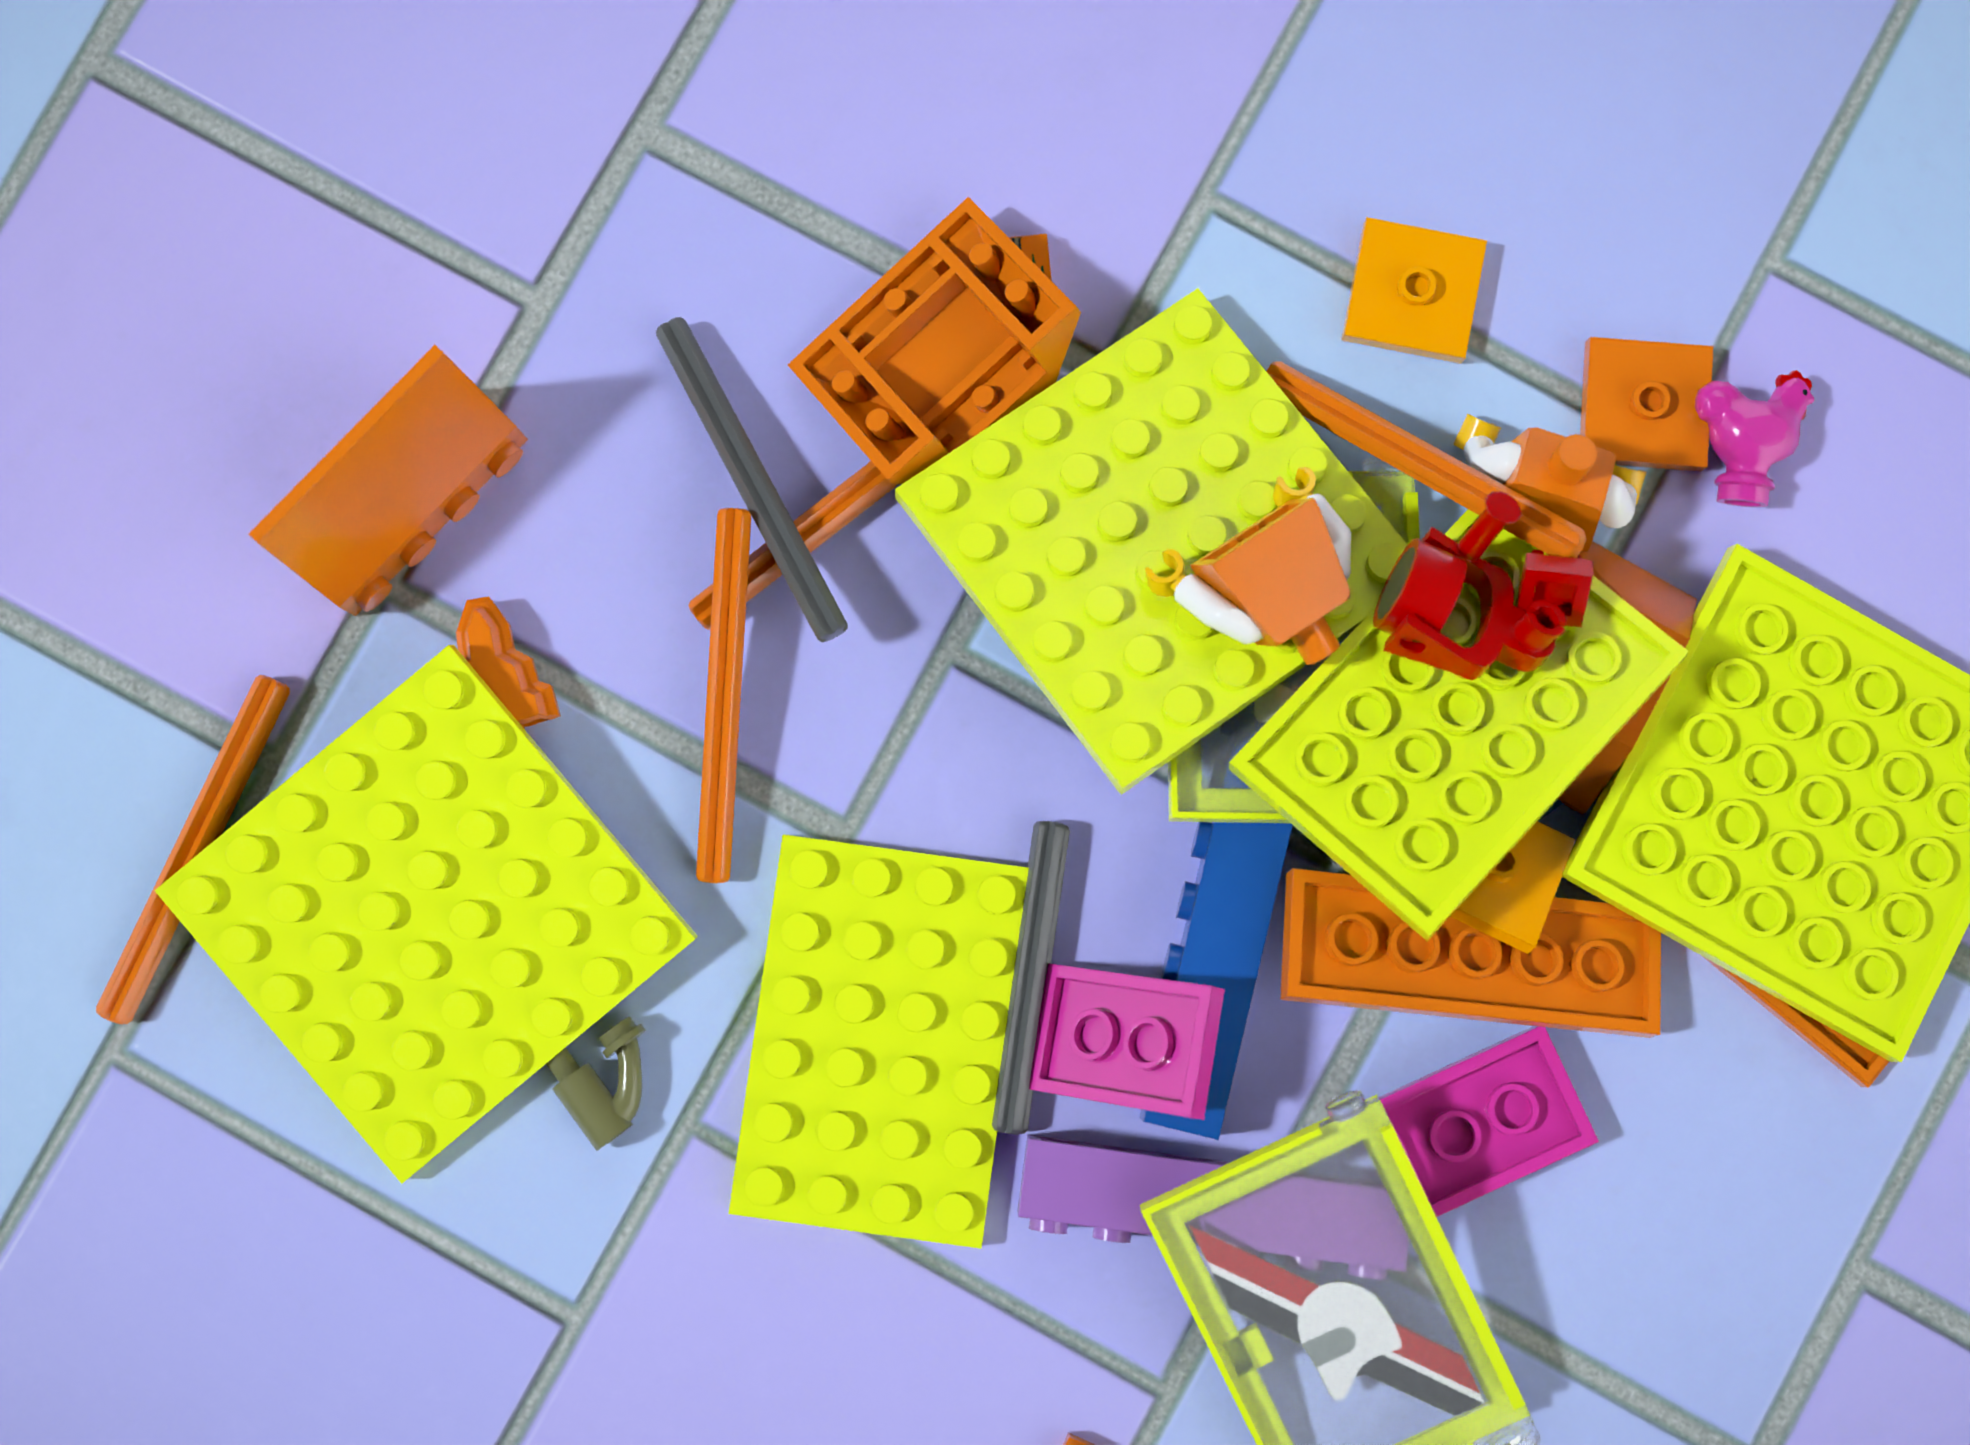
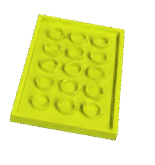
M1468 509L1445 535L1459 543L1479 515ZM1503 529L1480 558L1503 569L1509 575L1514 590L1513 606L1516 607L1526 552L1531 553L1532 550L1538 548ZM1595 576L1592 579L1582 628L1565 626L1564 633L1555 639V648L1552 654L1539 668L1534 671L1523 672L1495 660L1486 672L1476 680H1466L1449 671L1383 651L1385 642L1390 634L1374 627V608L1340 644L1339 648L1316 669L1231 759L1229 770L1428 941L1675 671L1689 653V651ZM1463 583L1455 606L1440 631L1441 634L1461 647L1469 648L1474 645L1481 617L1480 600L1477 591L1470 584Z
M782 835L728 1214L982 1249L997 1131L993 1129L992 1122L1028 867Z

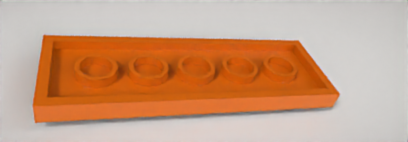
M1293 868L1286 873L1280 1000L1651 1038L1660 1035L1661 933L1609 903L1554 897L1537 945L1528 954L1453 917H1449L1434 935L1426 941L1350 874Z

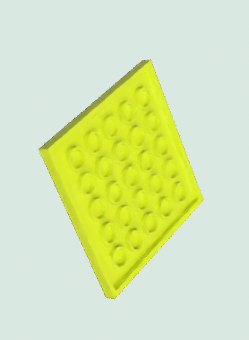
M1198 288L895 489V499L1121 795L1306 665L1291 638L1278 646H1263L1255 643L1243 644L1202 623L1176 602L1174 596L1162 597L1153 593L1148 587L1146 567L1152 569L1154 574L1159 577H1169L1175 572L1174 569L1167 566L1163 561V551L1170 549L1177 551L1183 558L1185 575L1195 574L1190 566L1192 563L1278 508L1273 499L1277 477H1282L1289 488L1301 490L1295 482L1297 469L1301 467L1310 468L1316 477L1313 494L1324 496L1351 531V574L1347 579L1350 588V598L1324 616L1339 642L1347 637L1376 607L1390 572L1408 545Z
M1735 544L1727 548L1693 614L1690 640L1685 647L1689 653L1671 674L1633 749L1603 788L1572 848L1562 877L1890 1062H1902L1970 923V675L1739 544Z
M454 645L445 647L154 890L401 1184L698 937Z

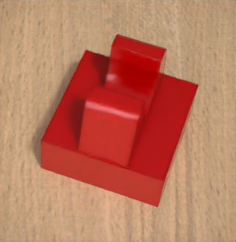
M1534 549L1531 553L1526 552L1516 607L1527 611L1526 609L1532 602L1546 600L1562 610L1567 620L1565 626L1582 628L1593 579V560L1583 559L1580 555L1576 558L1544 555V552L1539 549Z

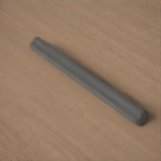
M675 317L661 324L656 330V336L813 633L820 642H827L840 636L848 629V623L686 320L682 317Z

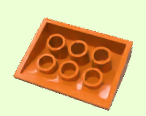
M434 345L248 535L339 608L357 616L362 609L365 612L373 610L388 596L392 590L390 581L406 564L409 567H413L432 551L436 544V540L433 537L450 519L453 522H457L475 507L480 498L477 492L493 475L497 478L502 477L518 463L523 455L521 447L528 439L440 348Z

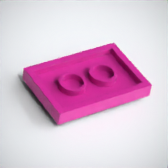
M1048 963L1029 1090L1204 1120L1225 989Z
M1532 1026L1379 1097L1436 1217L1599 1142L1545 1027Z

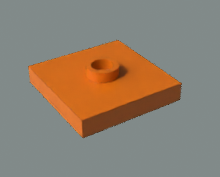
M1589 337L1585 342L1580 435L1589 438L1596 447L1613 452L1617 456L1615 462L1617 465L1703 471L1708 467L1709 427L1708 423L1701 420L1697 414L1695 398L1698 390L1712 381L1714 346Z

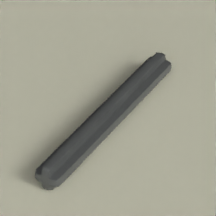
M1037 821L1033 826L1028 860L1029 870L992 1121L993 1129L1001 1133L1019 1135L1024 1134L1028 1130L1033 1090H1029L1047 968L1048 963L1051 964L1070 834L1069 827L1058 822Z

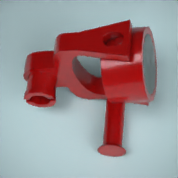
M1501 491L1489 493L1485 499V510L1459 543L1432 526L1423 539L1415 538L1406 546L1386 580L1374 612V627L1390 634L1385 642L1383 651L1449 671L1466 680L1480 678L1495 660L1523 672L1534 671L1552 654L1555 648V639L1564 633V627L1567 624L1562 610L1546 600L1532 602L1526 609L1527 611L1513 606L1514 590L1509 575L1503 569L1480 558L1507 524L1519 521L1521 508L1512 496ZM1463 583L1470 584L1477 591L1480 600L1481 617L1479 630L1474 645L1470 648L1461 647L1440 633L1455 606Z

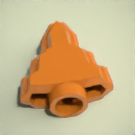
M489 596L467 600L456 630L458 651L523 728L560 717L561 714L553 686L539 680L533 658L515 649L511 625Z

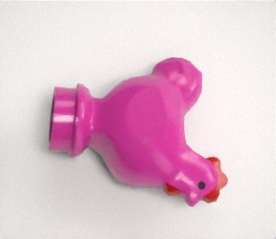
M1794 370L1788 375H1778L1775 380L1776 389L1767 401L1750 400L1731 383L1723 381H1711L1698 390L1695 398V409L1699 418L1708 423L1712 447L1726 465V472L1718 475L1714 481V484L1718 486L1717 502L1742 507L1768 506L1769 493L1775 489L1773 480L1767 477V472L1772 464L1786 459L1794 453L1799 444L1800 422L1806 417L1807 406L1815 400L1810 392L1812 388L1811 380L1804 378L1799 371Z

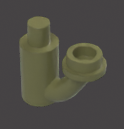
M630 1016L599 1038L605 1047V1050L602 1051L605 1057L609 1058L616 1053L618 1057V1087L613 1096L592 1066L587 1063L580 1067L567 1048H564L546 1063L559 1081L552 1090L596 1151L606 1146L633 1125L631 1121L640 1105L642 1070L637 1038L646 1030L642 1024L636 1025Z

